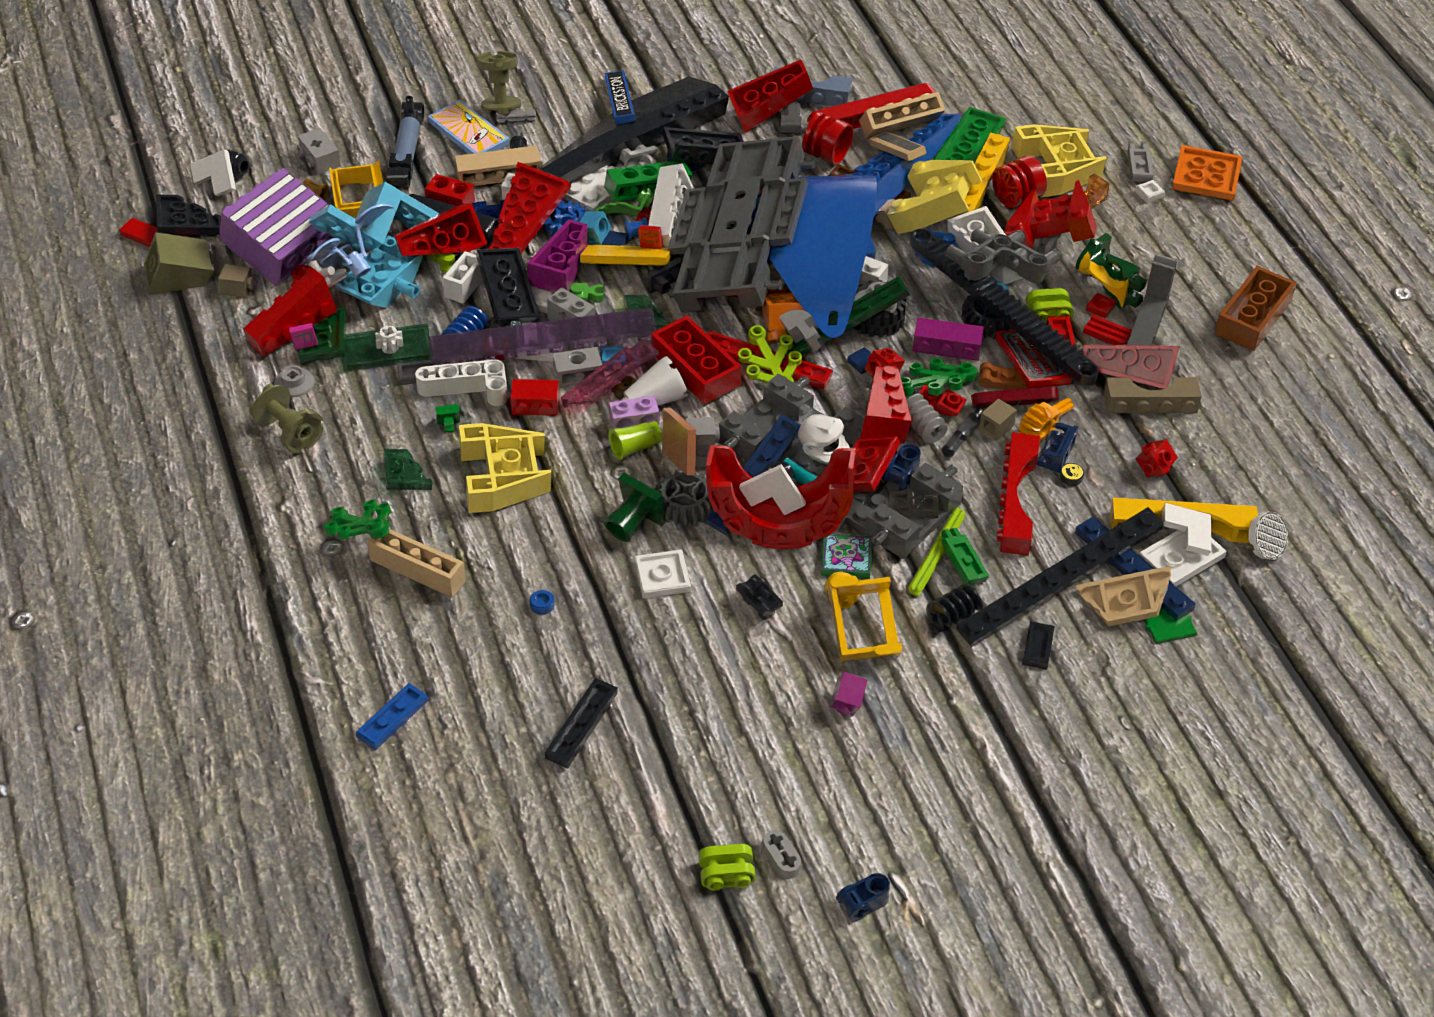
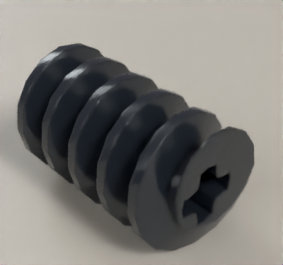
M962 584L950 593H946L935 601L928 603L926 615L931 626L938 632H943L944 627L950 628L952 623L957 624L960 619H966L967 614L973 615L975 610L980 611L983 608V603L973 587L968 584Z

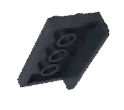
M664 127L662 131L671 162L713 165L719 144L744 142L741 133Z

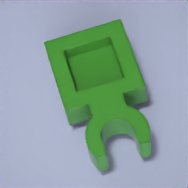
M572 283L569 291L586 302L588 300L595 302L603 301V285L597 284L588 287V283Z

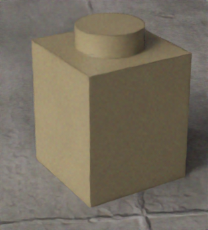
M225 264L218 278L221 295L247 298L250 290H253L255 286V278L252 277L250 267Z
M997 399L981 413L979 429L998 440L1014 426L1017 410Z

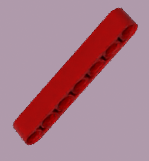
M923 83L814 111L808 116L807 123L810 122L816 113L821 112L833 117L834 121L839 119L851 124L853 129L861 127L859 120L864 112L870 108L883 107L889 103H898L907 98L913 99L926 93H936V91L929 83Z

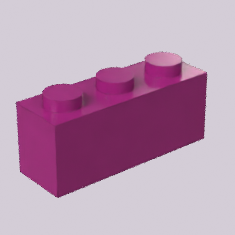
M917 317L912 352L979 361L984 327Z

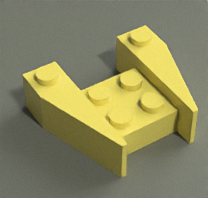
M1034 124L1017 126L1014 130L1011 147L1017 158L1026 155L1033 157L1043 156L1047 163L1041 164L1047 178V189L1041 197L1061 195L1074 189L1077 180L1083 186L1102 178L1107 159L1106 156L1095 158L1086 144L1089 129Z
M918 161L912 165L907 175L918 197L895 200L887 215L897 234L924 228L968 211L969 207L965 197L971 185L982 183L983 180L973 161Z
M484 423L459 425L461 461L486 460L488 471L487 475L466 476V498L469 513L495 511L551 492V470L538 471L535 457L544 455V433Z

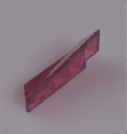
M642 339L630 349L625 346L561 397L562 406L566 408L572 404L594 403L643 363L657 356L659 351L645 339Z

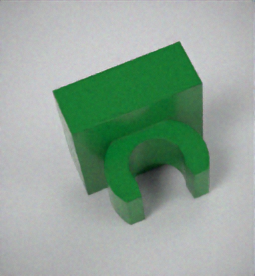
M459 404L435 406L437 424H444L445 432H453L454 422H460Z

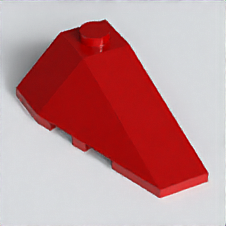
M472 203L461 204L394 235L402 256L470 252L487 244Z

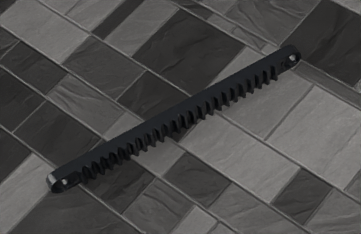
M916 229L911 233L910 245L914 250L1074 380L1082 385H1092L1097 381L1099 369L1095 363L1083 354L1082 349L1078 351L1076 344L1071 345L1070 340H1065L1063 334L1059 335L1057 329L1052 330L1051 324L1046 325L1045 320H1040L1038 314L1034 315L1032 309L1028 311L1026 304L1022 306L1021 300L1016 301L1015 296H1010L1008 290L1004 291L1002 285L998 286L996 280L992 282L991 276L983 277L981 280L976 281L966 278L964 270L960 268V265L945 257V252L950 244H945L943 238H937L926 229ZM923 238L926 239V241H918L916 239ZM1088 371L1092 373V375H1083L1081 372Z

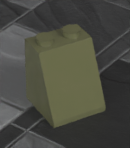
M155 232L144 262L149 294L154 295L206 286L209 278L213 277L214 265L211 264V250L208 249L207 240Z

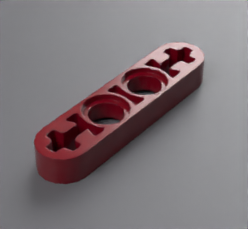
M1057 387L978 392L971 395L972 408L976 409L978 407L988 408L997 399L1010 406L1033 405L1043 402L1053 403L1059 400V392Z

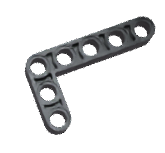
M1155 254L1146 294L1127 345H1153L1168 303L1178 259Z

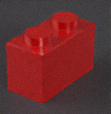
M513 379L511 390L512 415L558 416L559 380Z

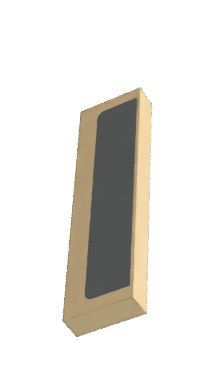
M887 131L868 138L871 146L907 161H912L926 154L925 146Z

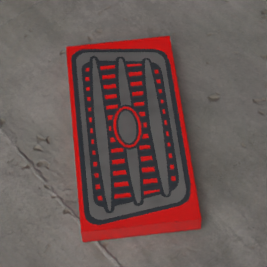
M1014 330L996 331L995 339L1028 388L1070 385L1071 377Z

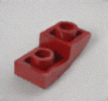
M927 384L919 392L928 401L929 405L933 406L934 411L947 416L957 417L967 401L966 398L949 389L944 394L930 395Z

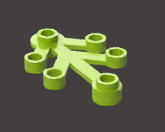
M760 325L753 326L748 332L749 342L759 347L764 358L752 355L751 350L748 348L739 350L738 360L744 364H752L746 369L747 378L767 383L777 374H780L794 382L792 375L796 367L802 363L801 353L798 351L790 352L788 355L789 363L784 372L780 368L788 350L793 347V337L787 334L781 336L780 347L774 356L766 341V330ZM759 367L771 370L773 375L760 372Z

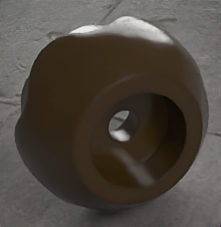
M621 375L613 381L611 392L614 393L616 398L622 399L624 398L623 392L637 380L629 375Z

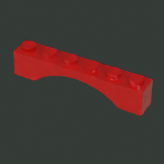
M1012 432L1011 441H1006L1004 455H1009V457L1004 458L1003 472H1007V475L1002 477L1001 489L1006 490L1005 493L1001 492L1000 506L1004 507V510H999L998 524H1002V528H998L996 542H1001L1000 552L1029 556L1033 521L1026 515L1020 504L1017 488L1027 474L1036 468L1040 435Z

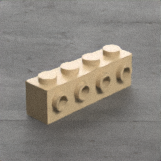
M939 92L926 93L917 98H907L898 103H889L883 107L870 108L864 112L859 121L867 139L884 131L893 132L933 121L944 113L945 107Z
M537 146L455 156L458 180L474 184V186L504 182L508 173H516L517 162L536 169L541 167Z
M389 529L390 532L386 536L378 539L370 538L367 541L370 561L445 595L453 597L466 581L463 561Z

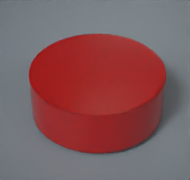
M298 265L294 267L291 271L293 282L305 276V271L310 266Z

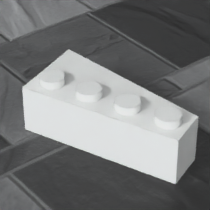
M683 164L660 167L648 226L661 227L662 247H668L686 189L694 188Z
M986 206L947 219L948 233H952L955 236L958 247L966 253L979 246L978 243L970 240L971 234L976 228L991 236L997 234L1006 235ZM997 266L990 272L996 280L1004 285L1023 278L1017 275L1018 273L1003 266Z

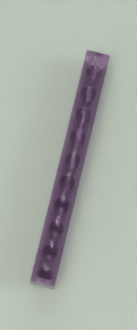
M652 307L429 336L428 344L431 364L443 365L450 364L452 361H459V363L473 362L472 359L482 358V361L495 360L497 355H504V359L518 357L517 353L526 352L527 356L539 355L540 350L549 349V353L561 352L562 347L571 346V350L584 349V344L593 343V347L607 346L606 341L615 340L616 344L629 343L628 338L637 337L638 341L651 340L650 335L656 329Z

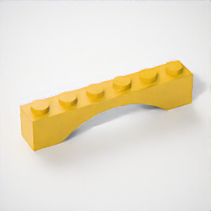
M990 133L975 162V166L983 181L982 183L971 185L965 197L969 210L951 218L980 208L986 190L992 180L993 171L995 168L1004 165L1007 159L1009 137Z
M1114 497L1109 512L1111 530L1147 507L1162 521V507L1165 503L1210 514L1211 532L1222 536L1230 542L1250 543L1249 528L1254 517H1258L1257 506Z

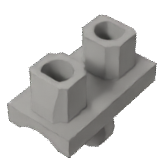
M639 145L634 151L628 148L622 149L619 159L624 163V167L656 163L654 156L658 152V148L656 146L646 147Z

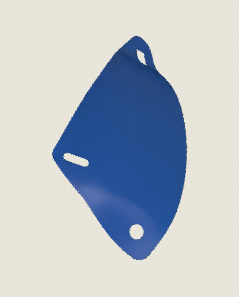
M873 174L799 177L807 179L808 187L792 245L771 246L768 255L800 305L812 316L820 330L830 338L839 337L844 333L860 281L876 203L877 179ZM758 197L755 202L756 209L752 212V223L750 224L751 229L754 223V219L761 197ZM831 311L838 312L837 325H828Z

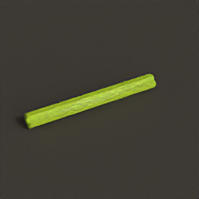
M955 508L942 530L949 529L950 531L951 528L955 527L959 529L965 519L966 512ZM941 532L908 586V593L910 595L913 594L917 597L921 594L945 553V549L942 546L943 538Z

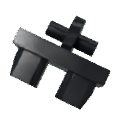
M677 258L667 263L666 266L652 265V271L647 273L649 280L648 291L650 293L658 291L661 294L668 292L671 288L670 284L677 281L682 260Z
M754 574L746 582L738 583L736 590L743 596V600L758 612V616L762 620H767L774 616L775 610L783 606V601L769 588L770 584L765 578L760 579Z

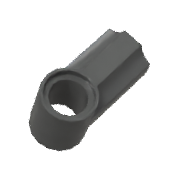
M796 100L782 109L780 133L801 134L802 116H800V103Z

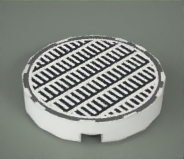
M1261 512L1251 522L1249 542L1255 549L1253 552L1260 559L1275 560L1283 554L1288 543L1286 523L1276 512Z

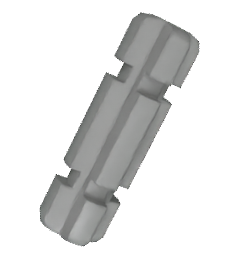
M533 108L527 109V111H524V109L509 110L507 114H498L496 112V119L498 123H505L506 120L508 122L525 121L524 119L534 121L536 120V112Z

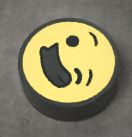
M1067 463L1062 466L1060 479L1063 483L1075 486L1083 481L1084 469L1080 465Z

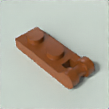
M984 362L980 365L979 385L982 387L1003 390L1028 388L1015 368L997 367L989 362Z

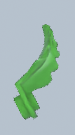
M649 188L645 191L641 190L636 199L639 202L637 206L624 202L604 203L603 206L596 207L595 211H604L605 215L623 213L637 216L643 207L646 209L649 207L654 193Z

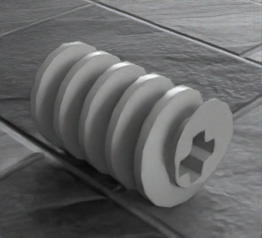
M914 394L907 399L912 428L928 444L940 440L948 430L947 426L944 425V419L939 416L937 411H934L933 406L929 405L922 394Z

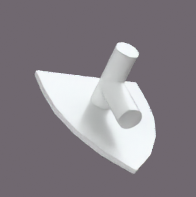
M317 261L308 263L309 266L325 277L328 288L346 278L348 274L346 269L335 270L332 266L322 269Z

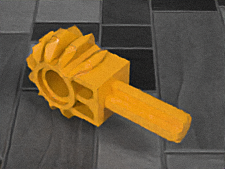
M1063 399L1053 406L1043 402L1029 407L1020 420L1019 433L1040 435L1041 442L1047 434L1056 429L1054 426L1058 423L1059 417L1073 409L1072 399Z

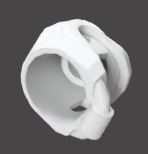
M814 414L805 418L799 428L798 439L803 445V450L815 461L828 464L832 452H824V446L834 441L838 444L836 449L850 448L849 444L845 441V437L842 435L844 425L842 420L838 418Z

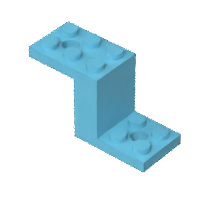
M387 182L376 186L365 193L356 218L366 209L378 204H389L394 209L386 210L375 221L360 228L365 252L367 253L384 244L393 219L404 223L409 229L439 213ZM331 204L311 215L308 223L314 225L316 230L326 232L333 236V238H339L341 243L351 244L353 251L361 253L355 230L356 218L351 217Z

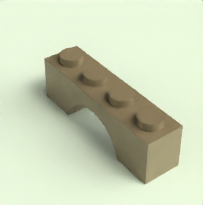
M1174 377L1172 384L1162 390L1143 389L1133 383L1130 378H1107L1103 393L1107 413H1198L1202 397L1197 377Z

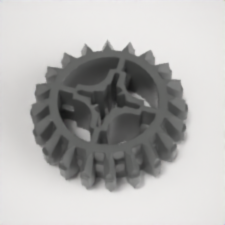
M675 470L673 475L667 473L665 478H660L659 484H656L654 488L663 496L667 523L674 521L675 526L679 523H683L685 527L688 523H692L695 526L697 521L704 523V520L713 510L708 497L704 473L697 475L695 472V475H686L684 472L679 473Z

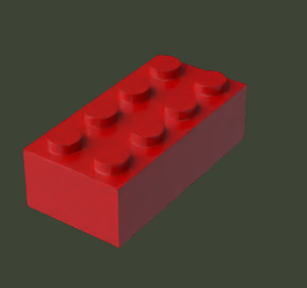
M688 315L651 333V353L658 360L667 356L672 361L669 364L670 368L678 370L685 386L704 405L741 386V365Z

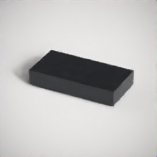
M1030 621L1022 665L1047 670L1055 626Z

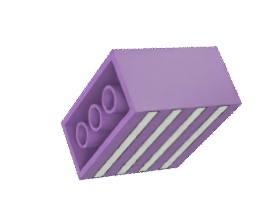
M282 168L277 173H272L263 183H258L248 194L240 196L237 202L231 206H226L222 210L219 240L271 283L278 286L292 275L291 271L294 267L308 263L307 257L321 244L333 239V236L316 230L314 225L308 223L312 214L327 207L329 204L286 169Z

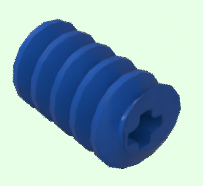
M467 306L443 330L441 334L443 342L454 351L467 348L469 343L488 325V318L478 308Z

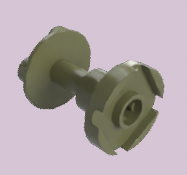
M498 51L497 55H491V52H486L477 56L478 68L488 71L489 82L493 83L494 97L487 98L481 102L482 111L497 110L498 114H507L509 109L521 107V100L518 97L506 95L505 82L509 81L508 69L518 65L516 53Z
M268 384L263 388L255 403L249 408V413L252 415L254 422L258 425L266 426L279 420V427L282 429L281 441L284 447L295 454L301 453L299 450L304 447L310 449L322 435L323 427H321V421L324 422L322 416L313 409H304L299 412L294 409L287 410L291 398L289 390L283 385L274 386L273 384Z

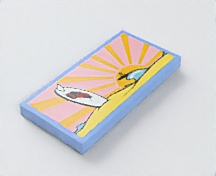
M461 100L428 116L430 124L468 154L497 151L510 144L509 137Z

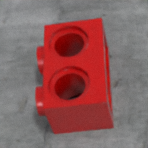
M435 174L425 187V197L454 206L473 204L475 201L474 184Z

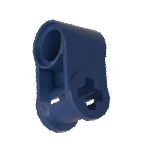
M914 444L903 445L890 461L882 479L895 482L900 485V488L905 489L910 483L911 475L919 468L921 455L919 447Z
M881 873L871 874L841 889L836 895V900L844 905L849 913L850 921H859L866 915L887 905L890 881ZM879 889L882 892H874L872 890Z

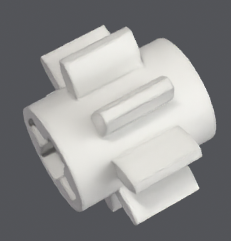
M384 326L380 329V333H375L377 349L382 348L384 353L392 354L399 347H403L402 331H397L394 326Z

